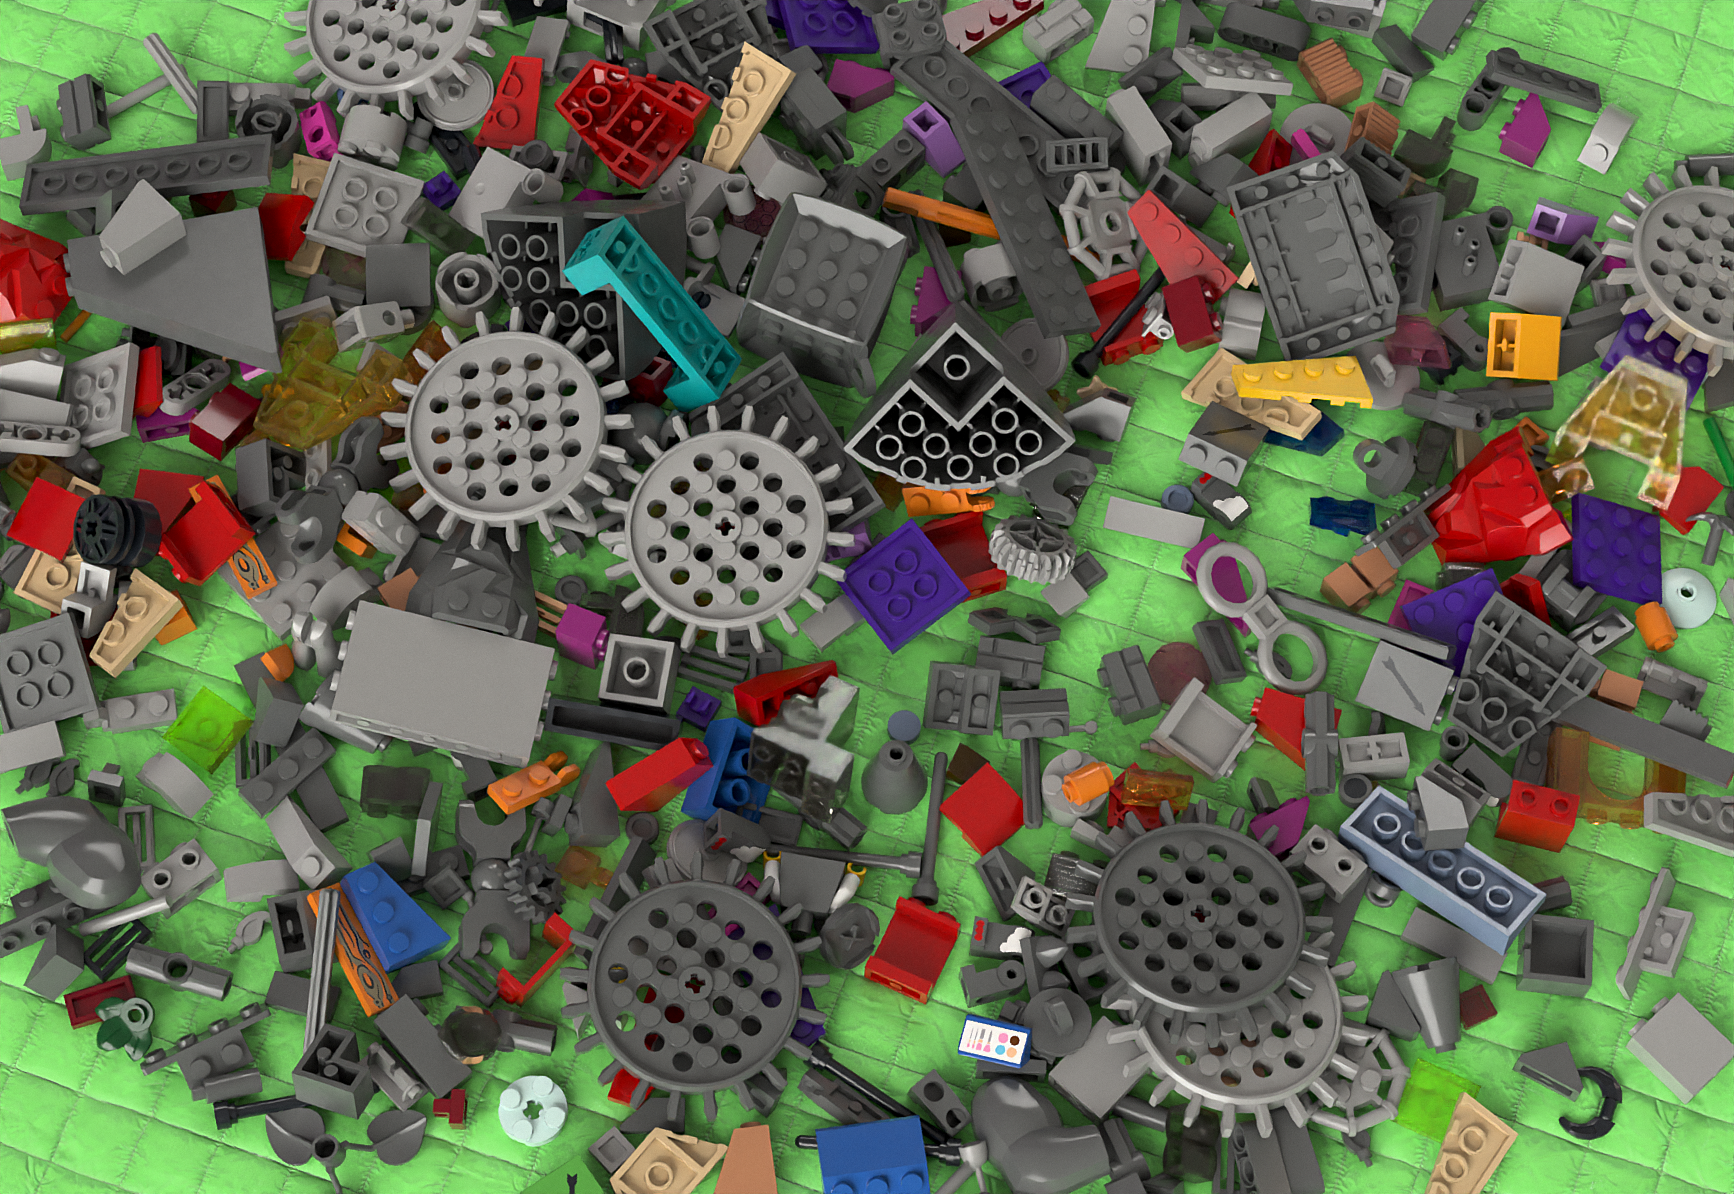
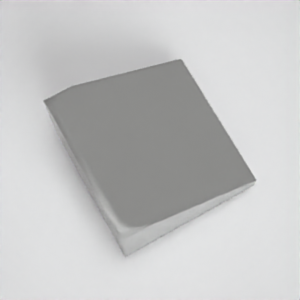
M1071 573L1066 575L1064 580H1057L1056 584H1050L1040 592L1057 614L1064 618L1069 617L1090 598Z

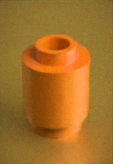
M1650 602L1635 611V624L1648 650H1656L1660 653L1671 649L1675 645L1674 641L1678 638V634L1664 607H1660L1658 602Z
M1091 762L1065 775L1062 791L1070 803L1075 802L1078 806H1081L1107 793L1109 787L1114 785V777L1105 762Z

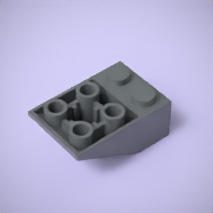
M317 890L297 891L267 898L279 963L284 973L289 974L312 968L317 918L307 900V896ZM334 953L333 963L339 962L337 956Z

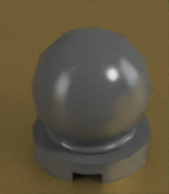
M635 402L622 407L617 412V414H631L634 420V428L612 429L609 431V438L613 446L625 449L628 455L637 461L636 465H649L655 459L646 452L641 439L646 435L654 440L663 452L667 451L680 442V438L674 431L672 418L679 416L689 430V413L673 409L670 415L667 416L660 407L649 402Z

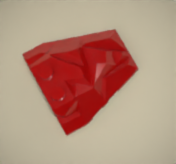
M590 59L555 101L554 106L616 177L638 190L648 188L650 184H654L678 155L681 156L692 143L697 134V126L704 119L711 104V97L686 82L676 80L675 84L658 81L657 75L647 73L646 77L630 74L629 68Z
M0 219V351L3 354L31 349L37 339L47 334L73 296L69 297L65 278L71 277L70 272H66L63 254L68 253V249L59 242Z
M1517 426L1491 440L1449 483L1451 490L1423 510L1439 534V537L1431 543L1444 571L1450 572L1484 566L1487 562L1498 560L1505 562L1516 560V557L1527 555L1535 557L1546 555L1574 540L1562 512L1552 505L1530 457L1534 456V453L1522 427Z

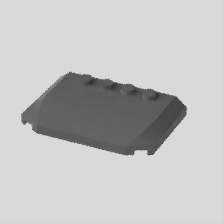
M1333 150L1226 188L1284 361L1323 358L1395 333L1400 301L1398 289L1359 175Z
M781 352L725 389L719 399L700 406L689 413L692 437L709 432L708 406L714 405L721 417V430H740L742 414L746 405L753 406L756 421L752 432L768 438L782 415L787 417L790 421V427L781 444L793 453L814 435L819 440L820 446L816 453L805 461L812 474L815 475L834 464H838L842 475L835 481L820 488L825 502L840 498H852L854 509L851 511L829 516L830 532H848L886 507L854 457L843 450L844 442L784 352ZM704 458L700 460L706 471L713 465L711 459ZM777 478L770 479L766 483L765 489L775 492L781 488L782 481ZM733 480L723 481L719 491L722 493L732 492L736 487V482ZM795 500L790 503L788 511L795 514L800 513L804 510L806 503L802 500ZM754 501L747 502L743 506L742 512L746 515H753L758 511L759 504ZM772 523L766 528L765 534L770 537L778 536L783 526L778 523ZM794 545L789 550L788 555L794 559L801 558L805 554L806 548L802 545Z

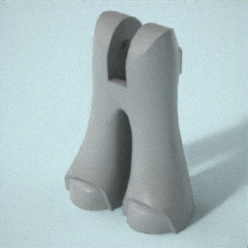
M302 611L298 612L293 618L291 635L293 637L291 653L294 663L300 669L309 671L317 662L318 675L327 678L334 669H338V667L342 669L343 667L342 660H338L342 642L334 639L330 624L326 619L318 618L316 621L313 620L312 614Z

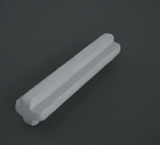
M157 33L150 34L143 40V45L193 114H197V88Z

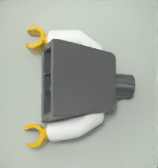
M767 851L763 852L764 880L768 876H772L775 879L772 892L769 894L772 901L780 905L781 913L789 906L798 902L804 907L799 917L792 921L790 931L801 936L811 935L813 919L826 921L830 914L850 901L857 888L864 883L867 869L864 867L862 872H854L851 870L853 863H848L845 872V862L779 851L778 857L770 858L767 856Z

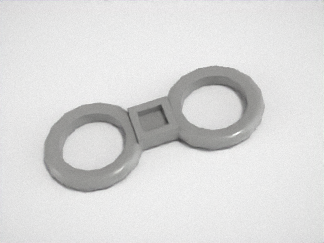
M1221 542L1208 548L1200 558L1196 572L1198 589L1205 602L1220 614L1228 617H1241L1259 639L1257 649L1259 667L1266 680L1274 688L1290 695H1306L1317 689L1326 677L1328 667L1326 648L1319 635L1306 624L1296 620H1287L1269 595H1266L1268 587L1266 571L1259 558L1247 547L1235 542ZM1230 556L1238 559L1249 570L1252 576L1253 588L1251 596L1246 602L1232 603L1217 593L1212 583L1211 572L1213 564L1219 557ZM1292 634L1302 639L1312 653L1313 667L1311 674L1305 681H1292L1285 678L1277 670L1273 662L1272 649L1279 635Z

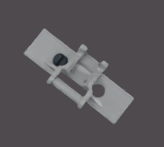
M686 255V269L699 275L697 278L687 277L683 288L720 333L729 339L737 326L738 316L745 299L710 282L716 270L715 264L710 262L705 264Z

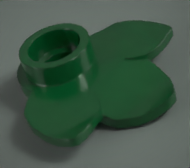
M110 997L103 1000L95 1008L96 1014L104 1020L97 1033V1047L107 1051L124 1047L132 1061L135 1062L141 1059L152 1044V1034L149 1027L155 1019L153 1005L142 997H134L127 1001L119 997ZM133 1009H137L140 1011V1021H136L133 1019Z

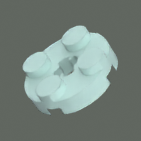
M527 1076L514 1081L502 1092L498 1114L501 1126L508 1137L520 1143H525L527 1146L535 1147L545 1145L558 1137L568 1117V1105L563 1091L547 1076ZM535 1103L536 1106L540 1104L543 1107L539 1111L537 1119H531V1115L527 1118L523 1114L528 1109V1104Z

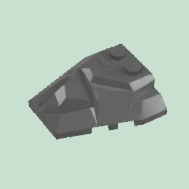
M693 0L674 11L670 9L642 24L657 52L696 89L710 96L711 103L721 113H723L721 107L724 98L729 96L734 82L732 76L735 67H739L743 57L741 51L744 42H747L775 61L778 58L777 53L773 49L771 39L773 31L771 24H768L765 9L767 6L766 0Z
M461 519L454 532L447 541L444 540L431 562L410 590L405 611L434 619L500 632L502 636L535 643L539 616L525 531L519 529L521 538L519 551L513 552L506 540V527H489L483 549L476 550L471 545V534L475 524Z
M1495 591L1476 618L1474 631L1447 719L1456 726L1463 728L1472 737L1503 757L1552 719L1561 715L1567 708L1588 695L1607 666L1498 591Z

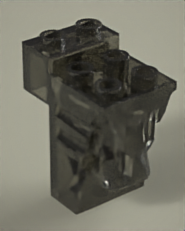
M830 675L826 682L820 686L815 699L794 694L789 700H783L776 718L772 717L768 725L763 723L758 728H754L751 733L747 776L759 783H765L783 791L788 796L801 799V812L808 814L814 819L831 824L849 796L855 754L842 748L854 731L860 688Z

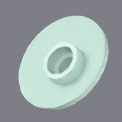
M1675 568L1662 574V604L1660 607L1666 609L1675 628L1693 629L1705 624L1713 615L1716 608V593L1710 581L1701 573L1688 568ZM1685 590L1689 592L1692 597H1684L1681 594V591Z

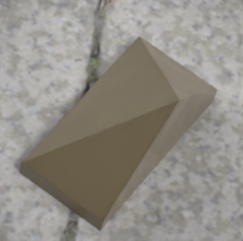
M1457 427L1455 430H1450L1453 479L1485 447L1477 432Z

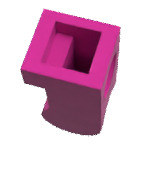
M319 101L312 107L302 111L299 114L300 125L308 153L314 158L331 162L334 153L343 155L337 150L340 136L336 127V118L331 108L324 101Z

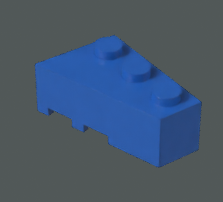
M376 862L344 875L340 885L387 975L444 949L451 939Z

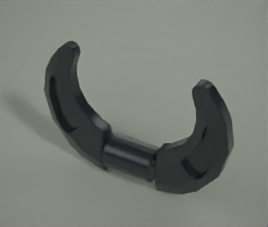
M1593 1066L1578 1068L1577 1071L1580 1077H1587L1593 1080L1599 1086L1602 1097L1605 1098L1599 1117L1595 1116L1592 1120L1582 1124L1572 1123L1564 1117L1559 1118V1124L1568 1134L1577 1139L1589 1141L1601 1138L1610 1132L1615 1123L1611 1122L1618 1103L1622 1104V1090L1614 1076L1602 1068Z

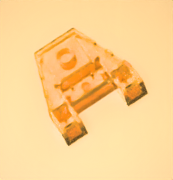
M303 316L284 341L282 347L284 353L281 359L282 373H272L274 380L270 390L265 391L253 426L259 431L306 451L343 433L360 417H375L395 407L403 395L393 387L392 382L394 378L406 380L411 384L414 383V380L402 359L379 349L374 352L356 377L329 366L328 364L339 351L335 338L327 326Z
M1625 355L1561 423L1545 461L1575 473L1589 441L1649 465V470L1639 490L1637 499L1667 511L1684 468L1688 379Z

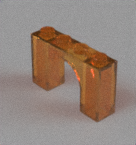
M1557 727L1548 737L1545 787L1580 795L1576 818L1587 819V822L1590 824L1602 825L1609 822L1619 824L1623 829L1645 828V795L1652 792L1685 794V772L1645 757L1644 785L1641 795L1631 800L1610 798L1596 788L1589 776V732Z

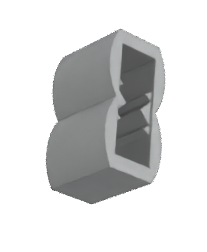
M1230 288L1229 296H1222L1219 315L1224 316V329L1220 331L1222 341L1218 342V350L1222 347L1236 357L1255 360L1266 307L1262 294Z

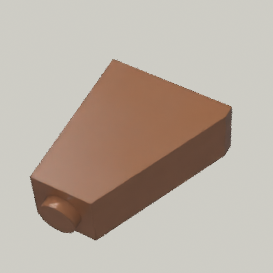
M756 1121L741 1124L740 1128L733 1130L714 1194H778L769 1125H761L760 1122Z

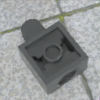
M810 66L794 77L779 101V120L787 131L791 130L795 134L797 143L804 153L809 152L815 160L827 155L836 166L838 163H844V159L848 161L854 157L853 148L846 139L847 111Z

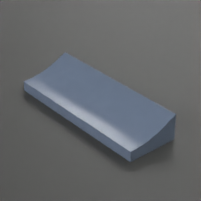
M1379 785L1340 826L1338 834L1339 843L1348 850L1353 849L1361 854L1369 868L1504 956L1530 918L1545 902L1547 894L1466 841L1464 848L1424 851L1421 838H1417L1414 832V810L1410 811L1406 802Z

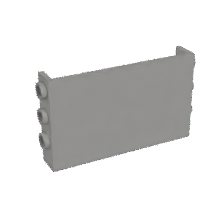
M359 600L357 611L350 610L345 628L352 631L349 641L342 640L338 660L344 661L342 671H334L330 690L336 691L329 721L522 769L526 768L533 741H540L544 722L538 720L540 711H547L549 697L551 696V691L546 690L547 681H554L558 661L553 660L555 649Z

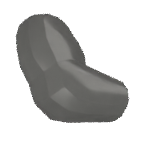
M52 796L23 802L0 810L4 826L17 856L37 865L47 867L50 879L60 893L68 897L75 904L91 909L112 907L126 901L140 887L141 867L133 842L124 831L110 823L104 814L90 801L71 796Z
M1003 1075L988 1080L977 1089L971 1101V1125L976 1141H986L988 1149L987 1160L1001 1173L1013 1194H1069L1110 1173L1107 1151L1098 1128L1094 1124L1071 1128L1064 1127L1061 1114L1048 1098L1041 1095L1029 1082L1018 1077Z

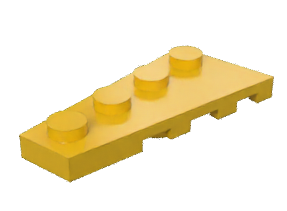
M1356 356L1232 366L1231 376L1239 397L1281 400L1283 396H1291L1297 399L1298 402L1311 403L1312 399L1330 400V405L1344 406L1345 402H1356L1360 404V408L1371 409L1373 397Z

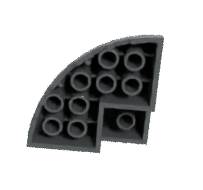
M660 200L570 201L517 206L481 213L487 253L491 252L497 269L494 276L497 282L502 283L510 297L507 299L510 307L520 308L524 320L535 334H539L548 312L555 313L559 320L557 330L552 339L563 345L570 340L572 335L581 326L587 329L590 338L577 353V356L586 364L598 354L608 349L615 362L596 375L606 379L625 380L626 382L635 378L652 363L654 357L658 355L663 346L612 285L608 283L585 295H581L562 270L587 232L624 216L683 287L687 254L685 202Z
M955 301L921 336L879 386L876 394L870 398L850 429L844 442L843 450L875 472L880 471L896 478V481L906 484V482L925 486V489L938 491L967 488L980 490L995 487L998 483L1014 478L1017 480L1025 477L1024 474L1042 465L1044 467L1060 456L1076 440L1066 418L1037 380L994 335Z

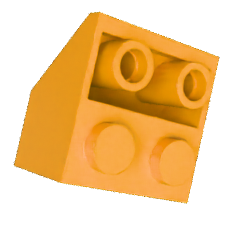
M1490 312L1486 376L1506 379L1558 381L1562 317Z

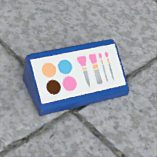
M968 1014L959 1041L958 1054L1022 1068L1030 1061L1032 1028Z

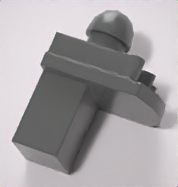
M80 448V451L74 456H57L50 469L60 478H73L75 476L98 486L101 482L105 466L101 465L85 448Z

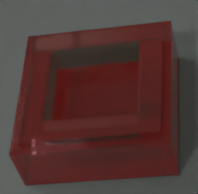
M1482 984L1460 993L1461 1022L1466 1031L1497 1016L1498 1013Z

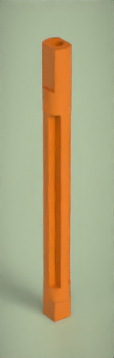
M888 187L885 192L882 207L1001 240L989 214ZM1061 235L1068 248L1067 236ZM1086 247L1085 249L1099 261L1100 255L1097 252L1089 251ZM1070 255L1073 261L1082 263L1074 255Z

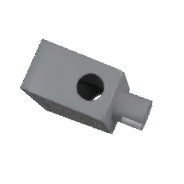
M396 301L356 306L332 321L340 353L365 348L368 342L375 341L378 344L390 342L404 333L405 329L413 328L415 324L413 312L410 309L400 310Z

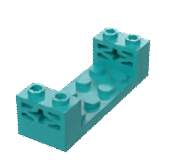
M624 216L587 232L562 270L565 276L581 295H585L610 283L678 365L663 390L678 410L689 412L719 399L742 360L740 355Z

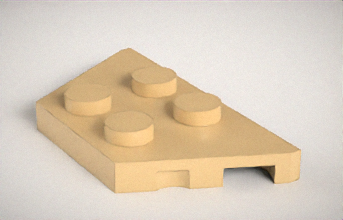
M655 1127L611 1177L609 1183L614 1194H691L726 1154L728 1147L725 1144H714L698 1140L697 1137L679 1135L672 1131Z

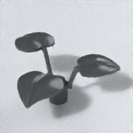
M296 1108L267 1113L265 1123L269 1142L276 1155L283 1162L293 1166H301L306 1164L313 1155L316 1160L326 1167V1172L330 1176L336 1194H343L335 1168L344 1162L346 1150L366 1152L377 1150L379 1159L385 1164L399 1166L408 1163L417 1155L421 1148L427 1126V1117L414 1110H405L404 1112L392 1110L380 1114L372 1120L367 1129V1135L374 1143L372 1145L349 1143L347 1140L340 1143L334 1136L325 1134L326 1127L323 1118L316 1111L309 1108Z

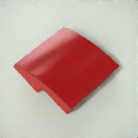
M265 194L258 209L264 229L267 259L292 261L307 237L299 228L315 204L307 195Z
M153 346L139 352L132 420L136 415L149 418L163 403L161 347Z
M36 477L6 536L64 562L74 543L73 527L77 511L86 499Z
M988 762L939 807V810L962 832V838L981 857L996 846H1002L1025 825L1022 799Z

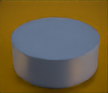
M1183 485L1169 486L1164 490L1161 498V508L1184 514L1191 512L1194 503L1192 492Z
M901 710L895 712L889 718L887 731L891 740H901L909 745L918 739L921 723L913 712Z

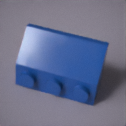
M735 717L712 720L709 723L703 743L709 751L708 757L714 766L688 786L681 812L693 819L707 821L719 808L735 814L737 806L748 802L756 804L757 808L755 811L744 809L742 817L758 824L762 814L759 812V808L765 805L783 746Z
M919 1115L815 1129L823 1194H930L928 1167Z

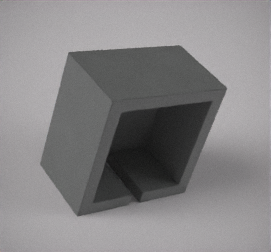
M1534 914L1518 935V955L1520 957L1517 961L1516 990L1584 998L1592 986L1594 920Z

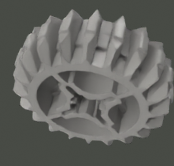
M1021 514L1019 518L1010 515L1008 519H1001L1000 523L996 524L990 537L988 553L991 554V561L997 563V568L1006 570L1008 576L1014 575L1018 577L1019 581L1022 579L1028 580L1030 584L1039 582L1041 585H1045L1046 582L1056 584L1057 580H1064L1066 575L1070 574L1076 561L1077 546L1074 544V538L1068 535V531L1059 529L1057 523L1051 524L1045 521V519H1037L1035 515L1030 518Z

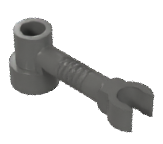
M362 101L360 105H369V104ZM383 111L384 115L390 117L391 113ZM418 117L415 123L404 119L408 125L404 146L426 154L430 145L428 139L434 124Z
M1458 726L1446 728L1440 738V756L1446 761L1456 760L1464 752L1468 744L1469 734Z

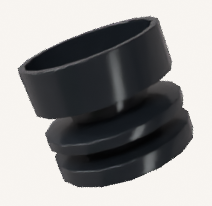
M103 494L91 495L83 501L77 511L73 527V538L76 550L81 558L89 563L144 567L152 561L158 552L162 539V523L158 510L153 503L145 499L120 498Z

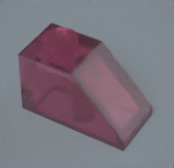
M1397 315L1395 333L1387 335L1384 339L1391 364L1450 369L1452 364L1446 343L1428 318Z

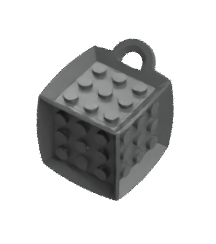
M798 192L789 193L765 240L751 279L747 297L738 316L736 336L739 345L767 360H771L781 352H784L797 373L843 387H855L863 398L875 395L877 390L876 381L869 358L883 327L895 285L907 262L909 253L908 236L875 218L846 206Z

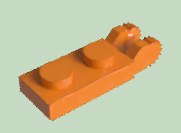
M909 482L904 483L902 487L908 517L988 511L995 506L993 497H971L970 495L987 492L990 488L938 491L925 489V486Z
M560 750L550 754L544 761L541 760L489 784L487 794L509 815L539 801L540 797L545 798L560 791V788L575 781L580 776L581 770L576 764L562 768L567 762L568 756ZM562 768L556 775L553 773L557 769Z

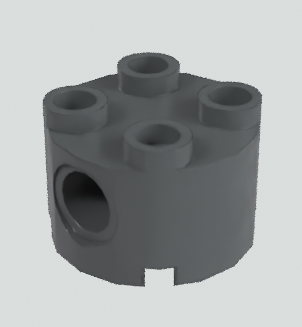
M264 94L260 95V99L254 101L252 98L249 99L238 110L235 119L238 138L272 133L275 141L272 167L281 169L287 166L288 162L293 159V154H297L300 150L302 143L298 117L292 104L281 96Z

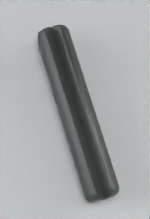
M1032 737L1022 739L1020 742L1023 818L1025 827L1030 830L1034 828L1039 829L1043 825L1040 752L1038 740Z

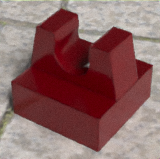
M452 1089L451 1099H434L433 1114H435V1117L449 1118V1125L452 1129L466 1130L469 1098L466 1089Z

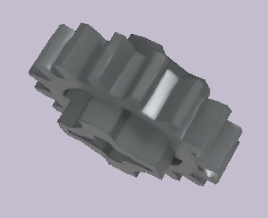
M537 850L525 851L514 856L515 859L508 861L510 869L504 871V875L509 879V882L504 884V887L510 890V895L507 899L516 903L514 909L516 913L523 912L524 921L532 919L533 925L544 924L554 913L559 915L563 912L560 906L566 903V899L561 896V892L566 891V887L560 885V879L563 876L561 873L557 874L554 871L556 867L555 862L547 863V854L539 855Z

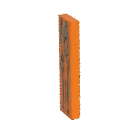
M218 475L205 480L220 486L233 503ZM199 484L188 489L195 504L202 499L195 490ZM253 537L227 561L248 600L278 585Z
M340 883L325 887L340 891L334 953L367 1017H371L387 1010L399 998ZM321 889L307 896V900L316 918Z

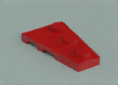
M511 56L497 88L491 108L487 110L483 119L485 121L478 136L476 135L474 144L483 148L488 146L493 149L511 150L513 145L525 146L528 142L537 140L545 59Z

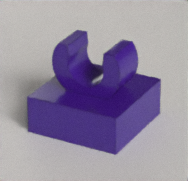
M443 171L424 184L421 195L439 215L455 204L461 190L449 175Z
M692 686L676 715L685 716L684 722L706 732L710 721L714 719L722 703L719 699Z

